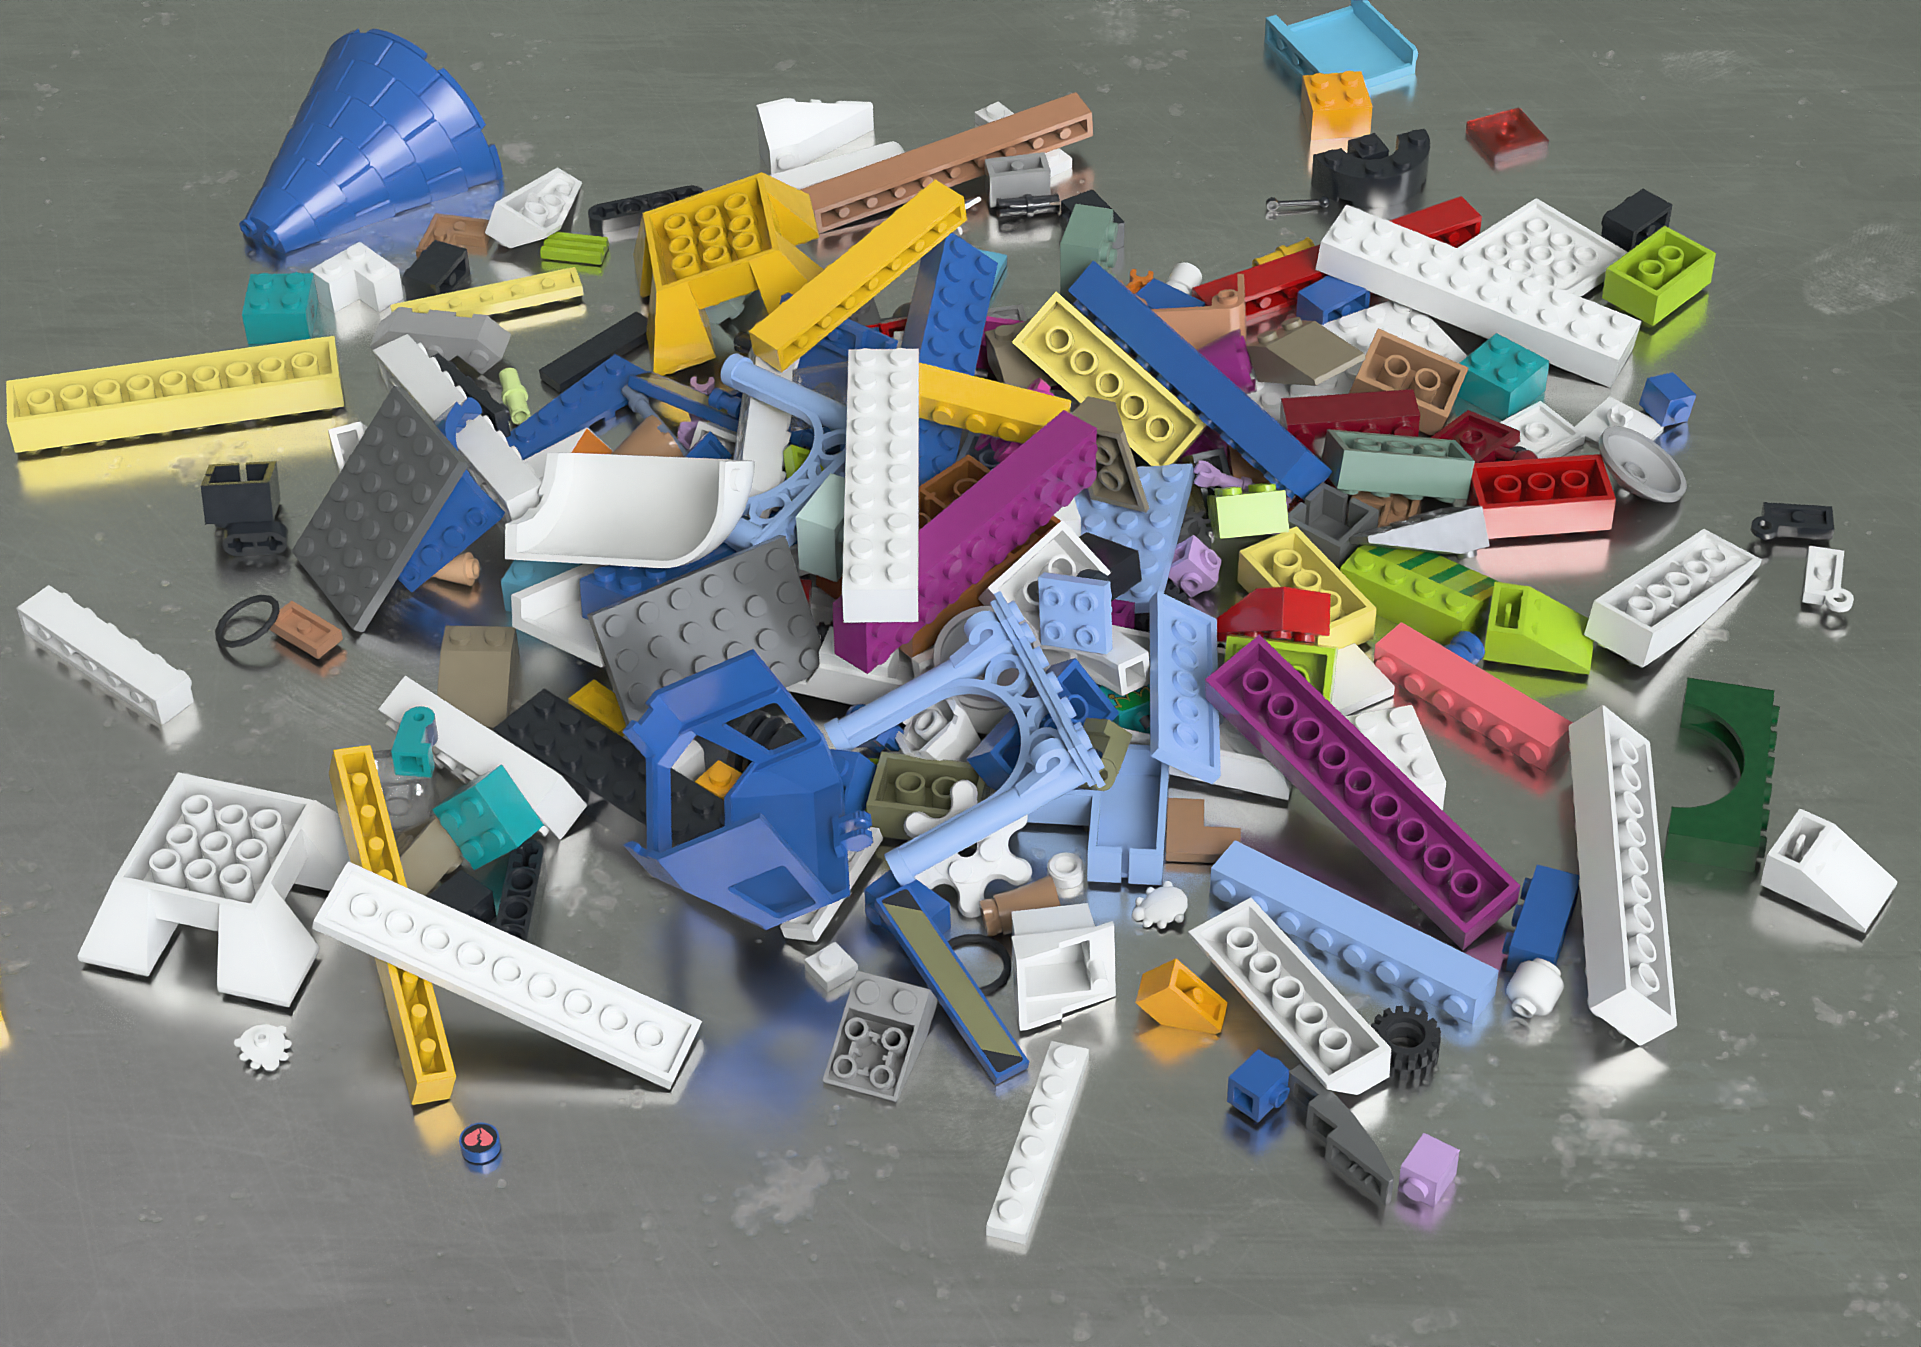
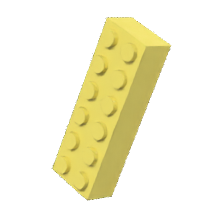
M1057 292L1052 295L1012 341L1014 345L1080 403L1087 396L1115 402L1129 446L1151 466L1175 464L1208 427Z

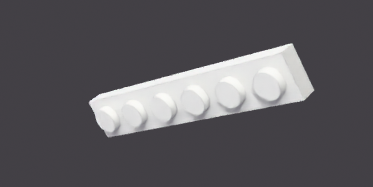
M1051 1041L986 1225V1236L1026 1245L1089 1060V1049Z

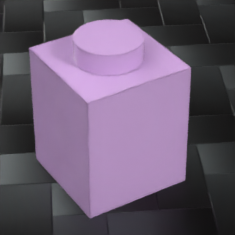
M1423 1133L1401 1165L1398 1190L1405 1193L1412 1200L1421 1201L1434 1208L1457 1173L1460 1150Z

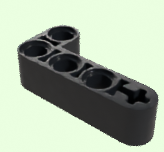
M527 839L519 847L510 851L496 923H486L532 945H535L547 882L544 847L539 841Z

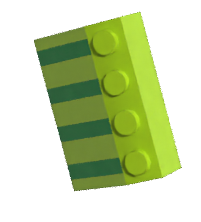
M1369 545L1358 547L1340 567V571L1377 608L1376 615L1398 625L1402 622L1443 645L1450 644L1452 638L1461 631H1468L1474 634L1490 614L1494 582H1499L1435 553Z

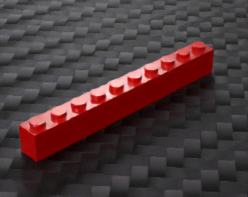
M1460 196L1389 221L1458 248L1480 234L1482 216ZM1320 244L1193 287L1192 297L1205 302V306H1212V298L1220 291L1226 289L1238 291V274H1244L1246 321L1297 304L1298 292L1328 276V274L1315 270Z

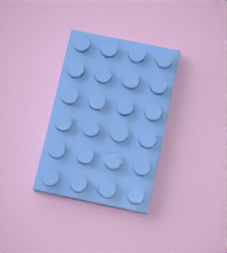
M1192 463L1136 467L1149 505V510L1146 513L1092 500L1088 488H1084L1074 497L1081 518V535L1089 532L1138 550L1142 581L1116 598L1117 600L1135 602V613H1150L1149 599L1157 591L1164 594L1195 477Z

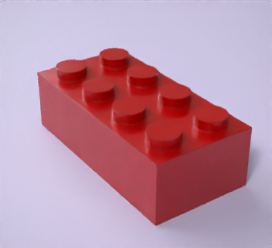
M1601 454L1474 463L1466 503L1467 506H1482L1488 539L1611 530L1616 498Z

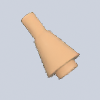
M471 552L457 555L432 577L472 586L474 580L479 577V562L473 557Z

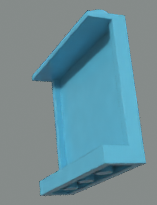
M1351 0V6L1288 26L1277 15L1266 17L1264 42L1301 80L1303 75H1314L1316 73L1330 74L1343 73L1345 71H1361L1368 89L1415 73L1416 60L1418 58L1417 48L1383 14L1377 11L1368 0Z

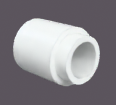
M1178 263L1173 267L1166 284L1192 296V288L1201 284L1202 274L1196 266L1190 263Z

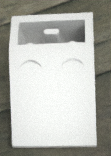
M1799 809L1767 854L1760 885L1865 933L1896 887L1897 881L1834 823Z

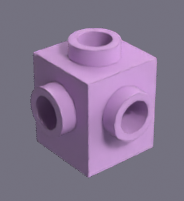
M1193 535L1177 544L1168 577L1177 587L1181 588L1192 598L1202 591L1211 590L1216 585L1219 579L1218 574L1222 560L1213 550L1209 549Z

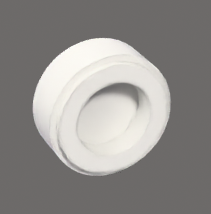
M1059 853L1048 861L1047 875H1051L1055 887L1071 889L1080 885L1084 879L1085 865L1083 860L1076 854Z

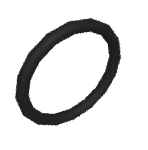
M262 594L238 602L219 620L215 629L216 641L223 647L236 648L259 639L276 622L280 612L279 602L272 596ZM257 602H268L272 605V613L269 619L256 632L243 639L234 641L223 638L222 631L225 624L239 610Z
M964 934L947 941L951 947L964 942H981L991 945L1000 953L1004 960L1003 971L994 982L980 987L983 994L995 991L1006 982L1011 973V957L1005 946L997 940L982 934Z

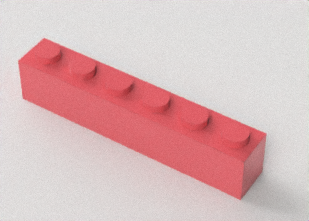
M1401 622L1375 644L1374 664L1388 679L1434 705L1440 711L1464 723L1467 727L1494 741L1497 745L1521 757L1527 763L1546 772L1569 751V725L1573 722Z

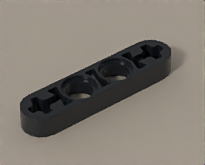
M690 185L600 203L588 210L589 227L595 232L603 233L639 226L642 213L658 208L655 207L657 205H667L702 193L704 190L698 186ZM628 211H639L636 213H625Z

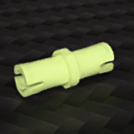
M505 368L499 373L503 390L501 394L502 401L509 409L512 422L520 425L530 417L526 402L528 394L526 388L521 385L517 370Z

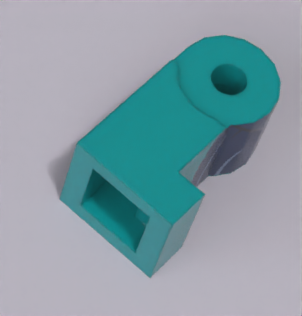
M416 706L410 708L403 715L391 750L395 775L432 778L435 768L432 747L438 741L436 718L432 709Z

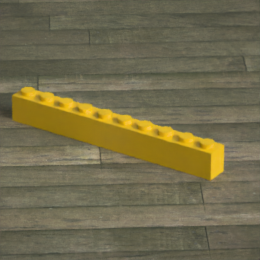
M371 745L333 750L329 778L351 863L407 888ZM375 957L411 1105L450 1099L456 1074L432 982Z

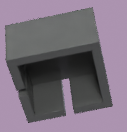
M1322 482L1305 498V503L1300 502L1288 514L1289 529L1297 526L1340 570V567L1358 547L1363 546L1350 543L1349 536L1377 528L1379 510L1353 497L1349 502L1348 525L1346 526L1348 495Z

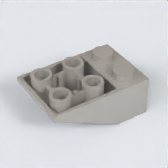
M857 970L822 1082L897 1103L929 1032L938 1002L932 991Z

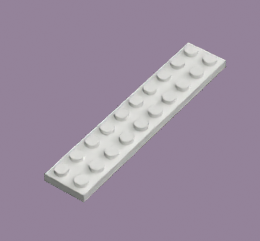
M347 862L313 922L312 929L669 1090L702 1022L351 862Z

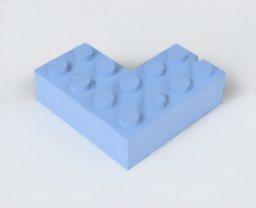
M1129 744L1119 774H1117L1115 782L1110 789L1095 791L1077 787L1029 813L1027 822L1090 826L1087 881L1121 883V877L1129 878L1128 883L1162 885L1169 765L1151 757L1150 745Z

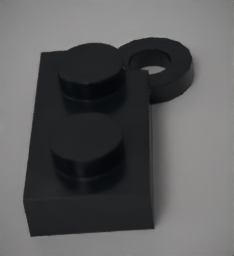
M1763 502L1762 516L1756 517L1752 521L1750 529L1752 534L1760 539H1772L1775 536L1833 539L1835 530L1832 506ZM1759 526L1768 527V530L1761 529Z

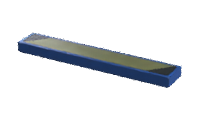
M652 371L629 375L628 387L737 433L739 419L728 415L725 409L717 410L709 406L708 399L710 395ZM789 441L787 447L794 444Z
M906 884L875 899V908L993 1083L996 1085L1026 1070L1029 1067L1030 1061L911 887Z

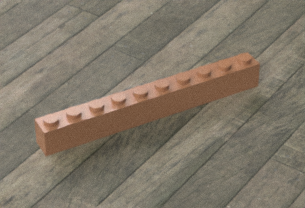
M1075 92L800 190L809 194L820 234L907 203L921 189L927 187L935 179L945 186L951 187L985 175V159L1041 152L1047 153L1093 136L1092 112Z

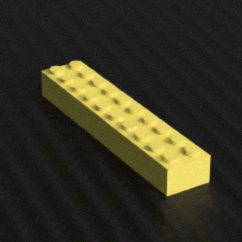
M334 336L6 381L7 425L15 453L60 446L65 447L88 442H101L159 432L165 433L188 428H200L252 419H265L273 416L299 414L323 409L329 410L345 406L340 364Z

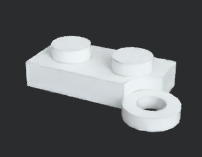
M1809 546L1802 602L1826 605L1829 609L1836 612H1845L1851 609L1854 601L1853 595L1846 589L1841 588L1844 551ZM1834 598H1841L1844 602H1837Z

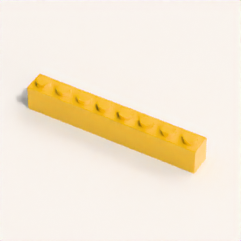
M936 179L927 187L921 189L916 196L898 208L894 214L879 226L874 227L868 235L857 244L852 245L846 253L829 264L814 279L804 284L798 292L787 301L782 302L771 314L756 323L749 331L753 353L782 373L967 220L964 197Z

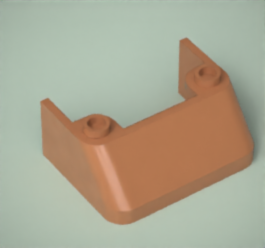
M1238 274V291L1232 289L1220 291L1212 298V306L1151 309L1196 350L1239 328L1241 336H1244L1247 345L1244 274ZM1137 296L1143 303L1147 305V302L1144 299ZM1121 348L1136 363H1138L1130 353H1127L1123 348Z

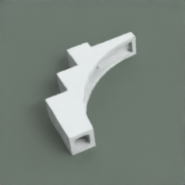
M1113 627V649L1107 654L1041 645V649L1050 664L1044 668L1045 672L1051 665L1076 658L1095 683L1105 686L1121 696L1150 684L1148 651ZM934 648L911 658L915 678L934 668Z

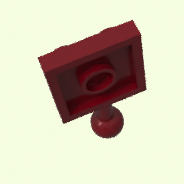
M1470 410L1465 411L1431 437L1456 440L1475 461L1474 463L1494 462L1497 459L1502 461L1538 459L1537 455L1531 450H1521L1519 452L1510 450L1520 442L1519 430Z

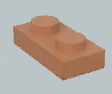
M290 601L280 609L276 622L269 629L317 659L343 640L341 629L294 601Z

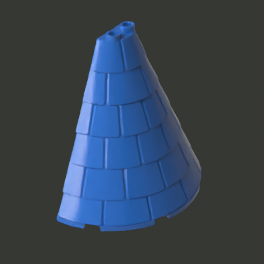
M356 29L337 39L327 51L320 70L317 72L308 94L299 108L292 127L287 132L276 159L272 162L262 188L256 194L245 219L239 223V226L247 237H251L267 245L269 248L286 254L395 217L397 213L466 192L468 188L500 180L503 177V172L495 144H487L481 131L486 124L469 96L446 69L442 68L437 71L425 61L427 58L425 51L410 41L387 31L371 29L366 33H360L359 29Z

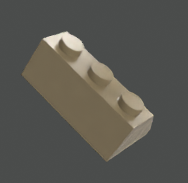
M1032 318L1012 325H1001L996 329L984 332L988 365L1000 383L1027 389L1033 381L1041 378L1050 387L1059 385L1012 343Z
M1087 396L1072 415L1097 428L1096 444L1098 449L1095 468L1097 475L1093 484L1088 488L1091 499L1146 513L1149 510V505L1116 403Z
M436 815L404 829L395 839L407 888L426 897L442 885L439 880L445 873L449 874L454 871L464 860L461 857L460 849L447 830L443 828Z

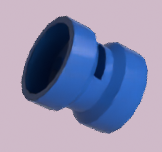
M1468 631L1459 632L1452 638L1450 644L1444 646L1474 665L1485 655L1484 645L1480 639Z

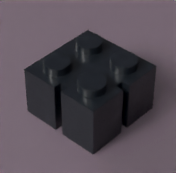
M277 461L247 462L245 464L247 481H241L239 463L209 465L201 483L205 525L215 524V527L226 528L232 523L274 521L281 500Z

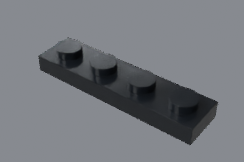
M439 353L431 356L437 360L442 372L447 371L455 387L461 386L467 398L471 397L480 404L482 408L481 416L487 415L495 431L500 430L505 438L511 436L508 423L511 420V416L507 407L494 400L486 389L482 390L477 386L473 379L459 371L453 362L447 361Z

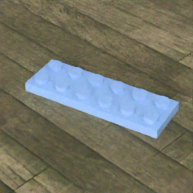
M1157 591L1149 599L1151 757L1186 772L1193 777L1213 784L1221 776L1219 711L1205 699V679L1218 669L1217 619Z

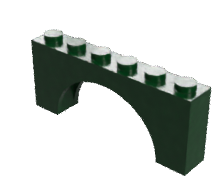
M1687 677L1680 728L1696 731L1718 743L1733 760L1739 774V782L1728 794L1712 803L1696 807H1671L1664 850L1665 859L1753 873L1757 858L1764 859L1767 837L1760 835L1761 831H1767L1770 810L1763 809V804L1769 805L1772 783H1767L1766 778L1772 779L1775 757L1768 756V753H1774L1777 731H1772L1771 727H1777L1780 706L1773 705L1775 690Z

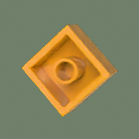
M1345 71L1343 73L1330 74L1316 73L1314 75L1302 76L1301 108L1311 140L1360 137L1370 134L1373 106L1361 71Z

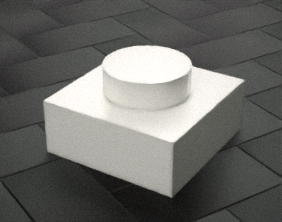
M836 942L804 960L805 970L827 993L855 977L858 970V964Z

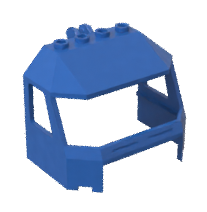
M754 649L654 691L645 702L649 708L638 722L631 720L623 730L626 737L646 758L647 849L642 848L635 841L623 844L651 876L722 907L732 915L765 930L850 896L848 851L859 852L864 850V848H868L873 843L872 831L868 830L872 826L871 814L864 810H859L858 812L855 811V813L845 815L843 782L824 734ZM777 703L805 737L774 750H768L725 723L768 704ZM696 735L701 736L751 760L750 765L724 797L725 826L672 848L670 769Z

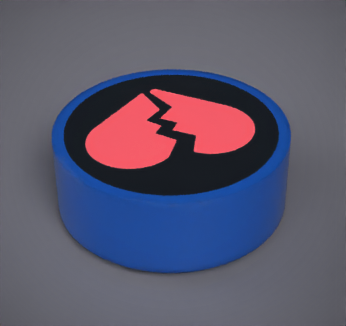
M483 1122L474 1123L466 1127L460 1134L461 1153L468 1161L474 1163L487 1162L493 1159L500 1151L499 1133L491 1124Z

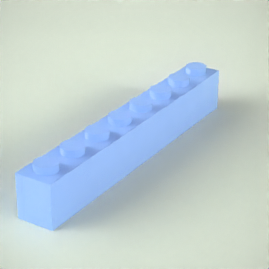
M1236 840L1211 867L1210 893L1217 896L1220 900L1236 906L1252 898L1284 932L1293 934L1313 944L1316 948L1327 951L1345 960L1348 964L1379 977L1385 983L1393 984L1413 994L1419 1000L1427 1001L1439 1007L1453 1017L1460 1018L1473 1025L1495 996L1498 969Z

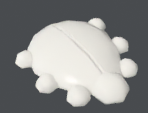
M1170 881L1164 882L1163 887H1159L1156 890L1149 887L1146 890L1147 897L1145 899L1142 897L1136 898L1135 904L1137 907L1133 909L1131 916L1136 921L1143 920L1142 926L1145 928L1150 927L1152 923H1157L1158 928L1161 929L1165 928L1168 922L1174 920L1180 923L1184 920L1183 914L1188 907L1187 896L1181 889L1173 887Z
M262 1024L255 1025L246 1030L241 1038L234 1041L236 1047H241L240 1060L244 1062L248 1059L252 1060L250 1066L254 1070L259 1069L262 1065L266 1071H275L279 1067V1060L286 1061L289 1058L288 1053L283 1052L284 1048H290L292 1045L291 1041L286 1040L283 1035L286 1033V1027Z

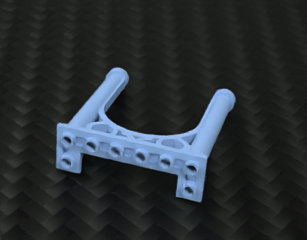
M735 353L730 355L722 366V383L804 420L811 426L815 436L809 456L791 477L767 492L749 497L742 516L749 514L750 519L746 520L741 517L724 543L739 552L778 535H784L790 547L797 541L796 516L830 473L845 478L846 448L836 455H827L825 450L839 444H846L847 405L754 365L751 359ZM822 425L828 427L831 432L824 434ZM773 507L783 508L772 518H760L763 510Z
M1001 591L995 593L996 599L990 602L995 613L992 611H981L966 621L964 632L969 641L951 655L949 660L839 720L836 717L824 724L825 730L836 750L852 751L857 746L937 702L952 696L977 694L990 697L1005 705L1016 716L1021 734V748L1017 764L1005 784L980 803L884 854L890 869L901 887L915 881V876L1086 782L1089 787L1097 784L1098 788L1106 785L1099 773L1105 767L1096 750L1092 748L1093 746L1080 722L1073 725L1071 721L1072 718L1077 716L1067 696L1060 699L1057 693L1063 691V688L1053 671L1046 674L1044 668L1050 665L1040 646L1034 649L1031 646V643L1036 641L1034 634L1026 621L1019 624V622L1025 620L1014 600L1007 603ZM1015 668L1019 671V676L1013 684L1008 686L997 685L998 676L1004 670ZM985 673L984 680L975 679ZM1032 680L1040 696L1034 698L1022 697ZM1048 713H1050L1055 722L1057 730L1051 727L1039 729L1041 720Z

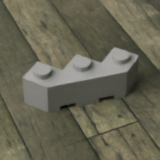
M398 307L379 323L369 347L374 350L408 334L416 344L420 342L423 344L428 357L439 353L447 361H450L458 355L479 373L483 374L502 359L511 334L487 315L473 314L472 318L458 317L456 312L429 310L428 314L413 312L412 308Z

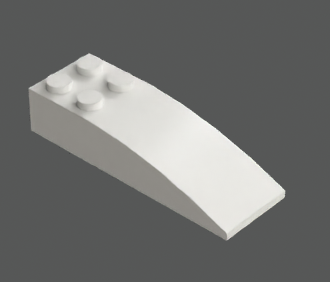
M1703 529L1595 599L1584 635L1596 641L1599 646L1608 648L1626 658L1628 662L1643 668L1680 643L1713 615L1760 566L1762 559Z

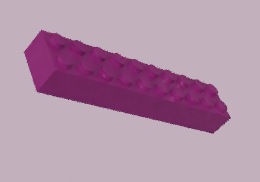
M1063 410L919 530L918 622L844 623L843 596L841 595L832 603L834 654L869 674L879 664H884L890 655L902 644H907L923 626L933 622L944 608L949 604L955 603L966 589L972 584H977L994 565L1000 564L1015 547L1024 544L1029 535L1040 526L1046 525L1057 511L1062 507L1068 506L1078 493L1084 488H1089L1095 481L1097 475L1095 470L1096 453L1098 449L1096 444L1097 428Z
M1260 635L1205 679V699L1462 950L1468 947L1518 903L1521 885Z

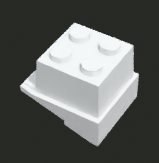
M1088 903L1011 912L1014 1001L1020 1031L1062 1019L1063 1013L1116 996L1113 921L1095 926Z

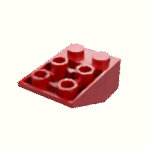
M1290 587L1257 588L1216 618L1217 642L1226 643L1227 636L1233 634L1250 637L1260 635L1262 638L1285 641L1293 638V642L1315 643V637L1330 636L1331 594Z

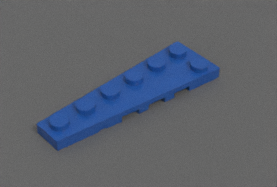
M614 354L510 431L511 436L506 438L509 447L515 446L523 461L585 428L589 429V425L600 419L605 422L616 416V410L629 403L622 394V388L628 384L629 375L646 371Z

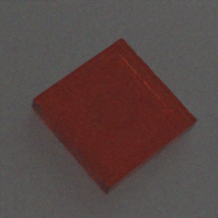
M1520 107L1471 120L1466 124V131L1494 163L1548 149L1549 140Z

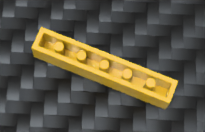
M919 363V418L1023 444L1063 410L1070 413L1071 400Z

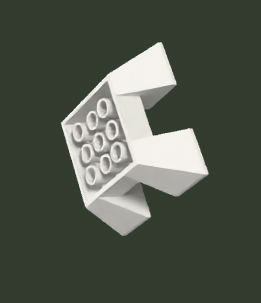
M178 772L115 876L77 956L78 960L149 976L179 923L218 931V992L289 1007L319 952V946L284 900L294 883L331 891L347 862H351L339 814L316 800Z

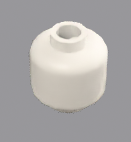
M1540 958L1522 962L1506 988L1507 996L1513 1003V1010L1527 1018H1531L1533 1015H1548L1564 989L1560 970L1552 963Z

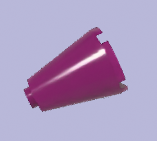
M1240 328L1232 330L1197 349L1198 352L1246 394L1257 392L1256 379L1251 380L1250 377L1253 366L1244 336H1241Z

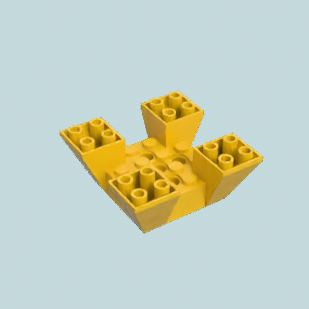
M761 172L642 213L633 257L640 295L642 298L650 295L647 339L654 373L661 376L672 374L678 370L702 364L716 358L709 317L705 311L706 307L715 306L721 302L759 290L769 315L780 305L782 295L788 292L794 295L804 284L810 282L824 270L795 247L820 237L809 194Z

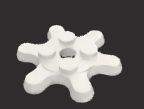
M960 780L954 783L950 789V811L941 818H932L919 811L909 814L904 821L906 834L914 839L978 804L976 786L969 780ZM1028 814L978 841L977 850L973 856L962 857L956 853L916 875L915 878L931 890L940 884L951 885L957 891V905L961 914L967 918L978 917L981 915L979 901L985 900L984 890L989 882L995 879H1003L1012 885L1021 886L1026 884L1031 878L1032 868L1025 859L1014 856L1008 847L1010 836L1026 825Z

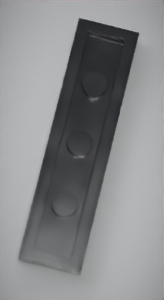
M637 311L539 369L540 379L560 393L565 391L614 354L621 357L648 340V318Z

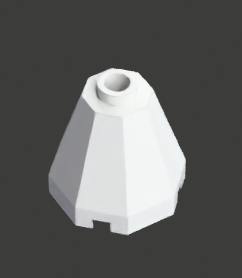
M956 696L937 702L903 721L902 723L906 725L904 734L898 731L895 737L904 755L936 761L944 759L969 763L966 758L981 743L968 715Z

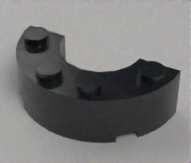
M1425 128L1398 134L1395 152L1382 159L1368 160L1349 155L1342 148L1313 154L1311 184L1319 193L1335 202H1339L1340 198L1353 201V207L1380 208L1402 203L1415 196L1421 190L1422 183L1427 179L1430 154L1429 135Z

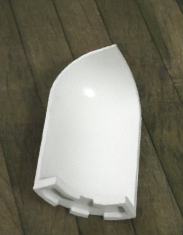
M547 453L544 479L538 495L542 498L541 502L536 508H529L521 518L505 524V559L651 568H671L692 563L705 557L721 545L739 522L751 492L755 461L588 453Z

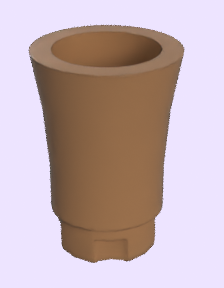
M1050 874L1030 884L992 896L993 899L979 901V909L987 936H993L1001 932L1003 935L1012 933V911L1061 906L1054 881Z

